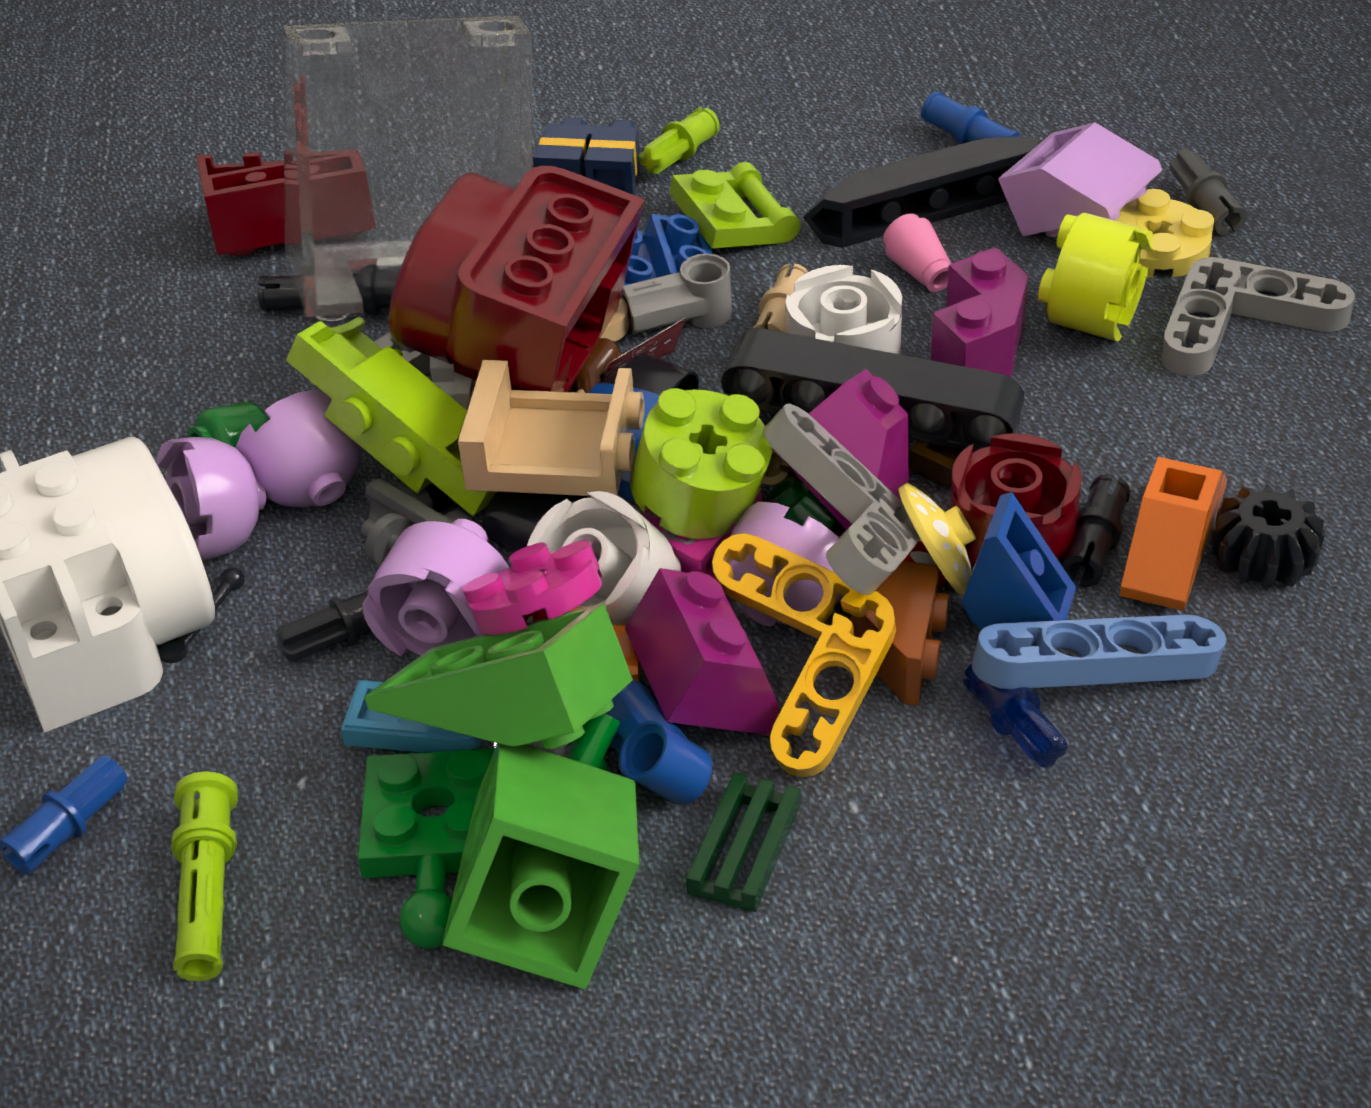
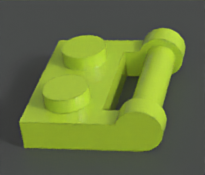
M749 162L735 165L730 172L698 170L694 174L672 175L670 196L686 216L699 224V232L711 248L786 243L794 239L801 229L799 218L791 209L781 207L762 184L760 172ZM740 197H746L763 218H757Z

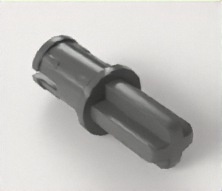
M1188 149L1178 151L1177 157L1170 161L1169 169L1186 190V198L1189 205L1212 214L1214 218L1213 227L1218 234L1229 235V229L1222 222L1223 220L1226 221L1233 232L1239 230L1246 221L1247 212L1227 190V181L1224 176L1218 172H1212L1196 152H1190Z

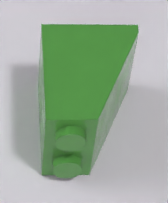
M497 743L476 795L442 946L586 990L639 866L635 780L526 744L511 747Z

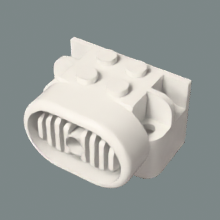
M127 437L75 456H71L66 450L19 466L12 450L0 453V463L3 472L0 473V629L44 733L151 691L160 682L163 674L162 663L156 645L205 628L212 623L215 617V605L208 577L186 519L149 449L136 437Z

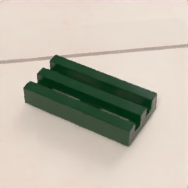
M734 772L687 874V894L756 912L800 808L801 788L787 785L785 792L780 793L774 791L773 781L760 779L758 785L753 786L747 783V775ZM742 805H749L716 881H709ZM766 809L775 811L776 813L744 888L733 887Z

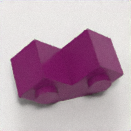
M996 247L949 264L946 308L934 312L932 318L931 360L1001 373L1011 377L1015 365V355L1018 345L1021 344L1025 328L1029 275Z

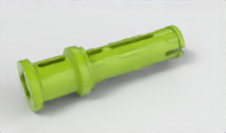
M208 771L196 772L183 777L176 784L174 790V802L180 810L179 827L173 832L171 850L176 860L181 863L179 901L177 905L176 954L173 961L174 971L177 970V975L180 978L188 981L210 980L218 976L222 971L223 960L221 958L225 864L230 861L237 848L235 831L230 828L231 811L238 802L239 791L237 785L230 777ZM200 793L199 798L194 799L195 794Z

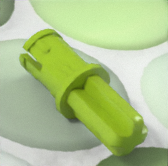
M699 107L682 121L670 122L663 128L661 136L645 146L644 151L639 154V163L646 166L648 173L659 174L677 160H688L695 154L700 144L718 134L720 129L718 117L711 109L704 108L702 110V107Z

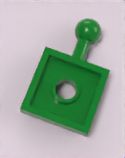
M495 748L367 756L358 852L362 878L417 875L416 893L412 894L403 904L400 911L399 924L405 938L419 948L434 949L443 945V937L452 899L445 894L446 873L459 872L476 795ZM429 807H448L446 812L440 816L425 817L419 815Z

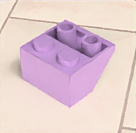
M1094 122L1050 134L999 177L998 180L1022 236L1045 232L1047 237L1058 236L1061 223L1067 214L1078 217L1081 213H1088L1115 221L1121 215L1119 210L1126 203L1146 193L1147 189L1145 186L1162 171V167L1156 158Z

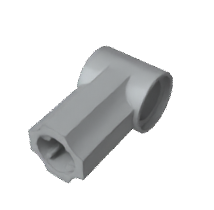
M698 254L686 259L678 273L623 286L621 297L628 305L630 334L633 335L673 325L684 318L688 324L697 328H716L725 324L732 315L729 263L723 257L715 254Z

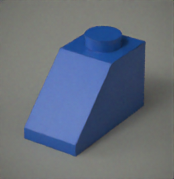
M1010 492L1000 495L961 602L969 620L978 626L980 630L988 625L998 623L1066 620L1076 586L1014 494Z

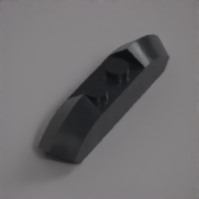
M1024 137L986 138L867 169L846 178L834 186L806 212L803 218L823 244L843 248L883 237L888 226L894 220L906 214H915L919 218H925L930 223L1008 202L998 178L1042 141Z

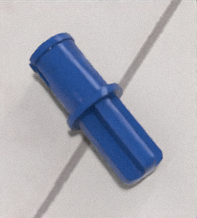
M106 755L99 757L59 793L52 790L47 791L42 796L43 804L33 811L19 826H16L0 839V849L4 851L1 854L17 871L24 875H30L62 843H65L73 835L78 838L86 832L87 826L85 821L123 789L128 780L127 774L111 757Z

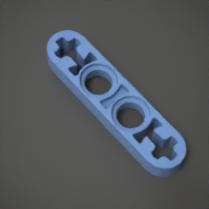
M1195 615L998 623L988 625L981 630L971 664L974 673L979 679L989 685L1003 689L1201 679L1210 677L1216 672L1227 639L1218 625L1208 619ZM1119 646H1128L1139 650L1143 654L1133 653ZM1056 649H1066L1082 657H1072L1060 653Z

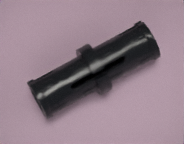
M1111 474L1100 475L1091 483L1085 508L1078 511L1074 539L1067 556L1062 562V567L1072 582L1075 580L1079 566L1085 567L1079 585L1082 587H1091L1099 583L1103 576L1108 552L1115 549L1122 535L1123 526L1120 518L1122 517L1125 505L1129 501L1131 490L1129 485L1119 477L1114 493H1108L1113 478Z

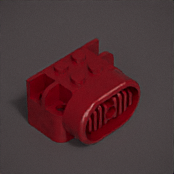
M555 166L532 168L524 175L516 188L472 172L461 175L455 180L423 222L405 255L395 283L389 310V332L392 339L401 346L453 364L455 373L476 381L483 360L508 361L511 390L568 392L618 309L645 199Z

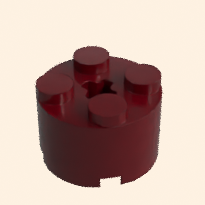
M1001 434L991 437L990 446L973 452L972 444L958 455L952 469L950 509L954 506L960 509L976 537L975 540L965 545L971 569L975 566L1000 495L1010 492L1014 494L1058 561L1061 562L1067 556L1076 533L1082 476L1080 468L1075 461L1072 467L1061 458L1062 448L1049 440L1037 436Z

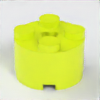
M1081 213L1078 217L1067 214L1061 223L1057 236V247L1062 248L1056 268H1047L1042 277L1038 301L1047 303L1046 314L1051 323L1113 341H1119L1122 335L1117 327V323L1129 326L1145 285L1149 267L1139 264L1141 249L1152 252L1153 233L1148 229L1088 213Z

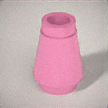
M906 214L894 220L888 226L883 236L887 257L922 285L926 286L930 292H939L947 288L948 266L951 262L930 221L925 218H919L915 214Z

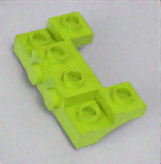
M359 316L348 323L336 327H328L322 321H318L298 333L286 361L332 399L324 415L328 420L416 493H419L429 484L433 483L472 516H475L489 505L491 499L497 493L496 491L465 489L458 440L467 410L404 359L401 350L398 348L392 349L389 345L383 349L361 332L366 321Z

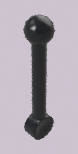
M228 567L222 572L220 576L221 584L212 594L215 611L231 591L237 590L244 585L245 575L240 569ZM201 629L183 635L177 640L165 643L160 649L163 661L177 663L183 660L187 655L186 647Z

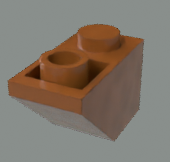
M902 561L896 570L875 590L888 599L894 610L896 625L893 643L876 675L905 704L919 706L924 679L936 681L941 640H933L932 637L933 632H946L950 594L939 593L940 569L937 565ZM868 609L862 618L851 615L855 637L862 638L867 630H874L876 632L881 630L877 625L875 611Z

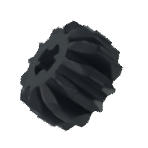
M1266 484L1262 492L1241 487L1237 497L1224 498L1222 506L1217 511L1216 523L1213 524L1211 534L1212 553L1217 555L1220 560V571L1238 572L1240 584L1250 580L1261 581L1267 591L1274 581L1294 587L1299 577L1311 575L1313 568L1318 564L1325 536V530L1323 529L1324 520L1315 514V502L1296 501L1294 489L1285 493L1274 492L1268 484Z

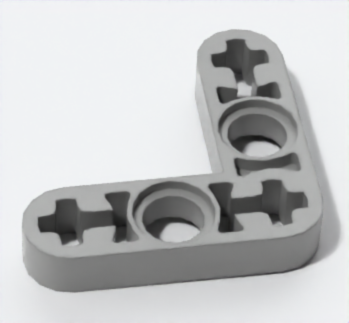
M1202 258L1195 261L1190 267L1165 329L1161 362L1169 371L1182 376H1196L1209 371L1213 366L1231 314L1321 332L1340 331L1347 327L1350 322L1355 293L1351 287L1334 279L1224 258ZM1209 285H1216L1215 291L1207 288ZM1260 292H1270L1281 296H1266L1260 294ZM1192 313H1202V314H1207V315H1210V316H1213V317H1210V318H1201V317H1196V316H1193V315H1190V314H1192ZM1187 339L1197 342L1193 345V348H1186Z
M785 404L764 427V436L770 446L795 471L852 523L827 550L826 558L832 570L845 584L860 594L870 595L896 570L920 540V537L902 501L807 412L795 405Z

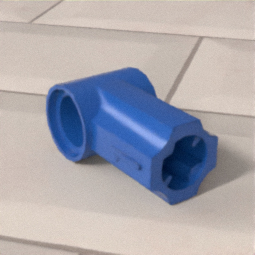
M633 680L612 699L614 707L605 713L621 722L611 741V744L619 753L621 772L627 778L635 780L639 785L674 805L691 803L703 793L709 783L712 774V760L709 753L689 741L676 723L667 722L652 692L645 685Z

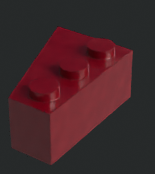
M358 147L295 150L291 153L292 160L262 162L260 152L244 153L242 156L244 163L214 164L212 155H196L217 255L229 253L232 256H245L256 252L259 247L276 244L299 246L307 243L313 237L329 234L340 237L352 236L361 232L363 228L375 226L365 166Z

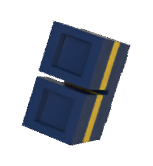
M564 117L560 124L547 123L533 156L534 168L539 166L563 168L636 196L637 173H641L638 127H635V123L632 120L614 119L608 126L589 125L582 118Z

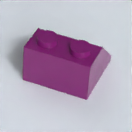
M659 568L624 629L667 722L771 735L773 725L781 709L747 635L742 629L716 577H711L699 571L686 573Z

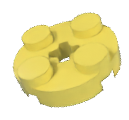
M1147 189L1144 195L1137 198V200L1126 203L1119 210L1121 215L1115 221L1148 229L1153 233L1152 252L1141 249L1139 264L1149 267L1147 277L1154 278L1155 269H1173L1172 278L1185 276L1195 261L1209 257L1214 218L1209 212L1198 210L1180 201L1171 200L1168 193L1159 189Z

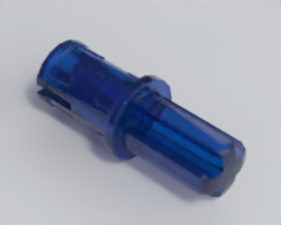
M972 664L969 665L964 673L967 678L963 679V684L989 711L990 723L998 733L1011 735L1039 767H1051L1055 764L1057 758L1066 754L1068 749L1067 740L1039 710L1040 699L1034 690L1028 687L1003 689L989 685L979 679L972 669Z

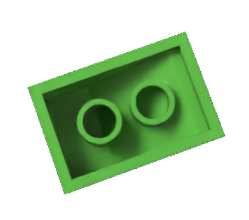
M604 603L566 612L551 620L547 617L526 623L528 628L497 635L483 634L431 648L365 695L364 699L368 709L375 712L511 747L542 741L544 748L551 749L580 738L585 733L583 725L588 720L610 711L614 707L612 699L630 684L633 678Z

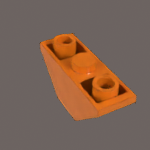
M1162 457L1157 458L1142 498L1119 596L1184 611L1226 488L1227 478L1221 470Z

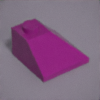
M864 369L842 384L811 411L809 415L901 500L898 489L902 485L909 483L908 414L898 404L899 398L895 390L885 380L873 376L867 369ZM778 454L847 530L852 523Z

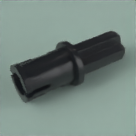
M368 591L342 601L338 597L329 599L328 608L280 626L276 630V637L285 658L290 661H297L343 641L346 642L348 647L356 644V637L371 631L363 614V602L368 596Z

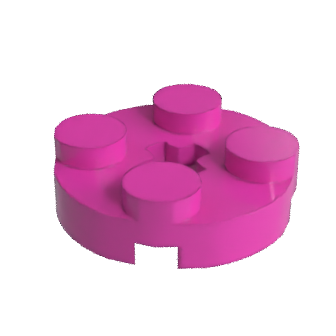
M588 540L571 543L554 552H549L546 543H536L514 552L509 557L512 567L500 573L480 576L464 585L462 591L480 632L497 635L528 628L523 615L545 609L549 620L576 608L602 586L600 577L603 576Z

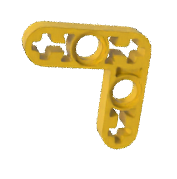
M746 533L732 535L721 542L716 548L712 559L714 575L722 586L724 593L742 604L818 639L778 715L770 735L771 750L777 763L784 771L797 777L814 776L825 770L832 761L893 643L896 633L894 610L888 599L877 591L870 595L860 594L845 584L835 572L754 535ZM748 554L754 555L757 569L761 573L775 578L771 596H764L768 591L766 582L756 575L745 573L740 581L734 580L735 576L729 564L732 559L737 562H743ZM777 566L784 567L775 577ZM804 579L815 581L823 590L822 600L817 607L810 611L801 612L793 610L787 605L785 594L791 584ZM839 593L844 595L840 600L843 611L862 618L868 609L876 612L877 625L881 630L879 632L867 630L862 638L855 637L852 622L835 612L832 625H826L824 622L832 614L836 595ZM838 666L845 668L851 673L854 683L851 691L845 697L838 700H829L817 694L814 689L815 679L827 667ZM803 702H807L820 714L835 717L836 720L834 724H829L821 716L813 731L814 741L820 747L816 753L805 750L799 759L791 757L792 749L790 743L785 738L789 733L796 736H801L811 720L809 710L800 707Z

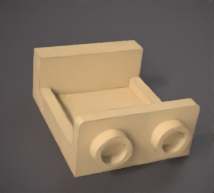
M483 360L458 440L465 489L590 496L587 492L603 491L618 496L623 471L632 472L635 435L631 433L632 429L641 430L644 420L643 392L633 391L632 369L618 368L612 394L511 390L508 361Z

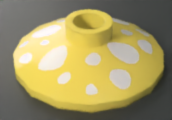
M909 483L902 485L898 489L900 498L915 530L947 581L963 597L972 574L965 545L976 539L973 530L957 506L944 512L931 498Z

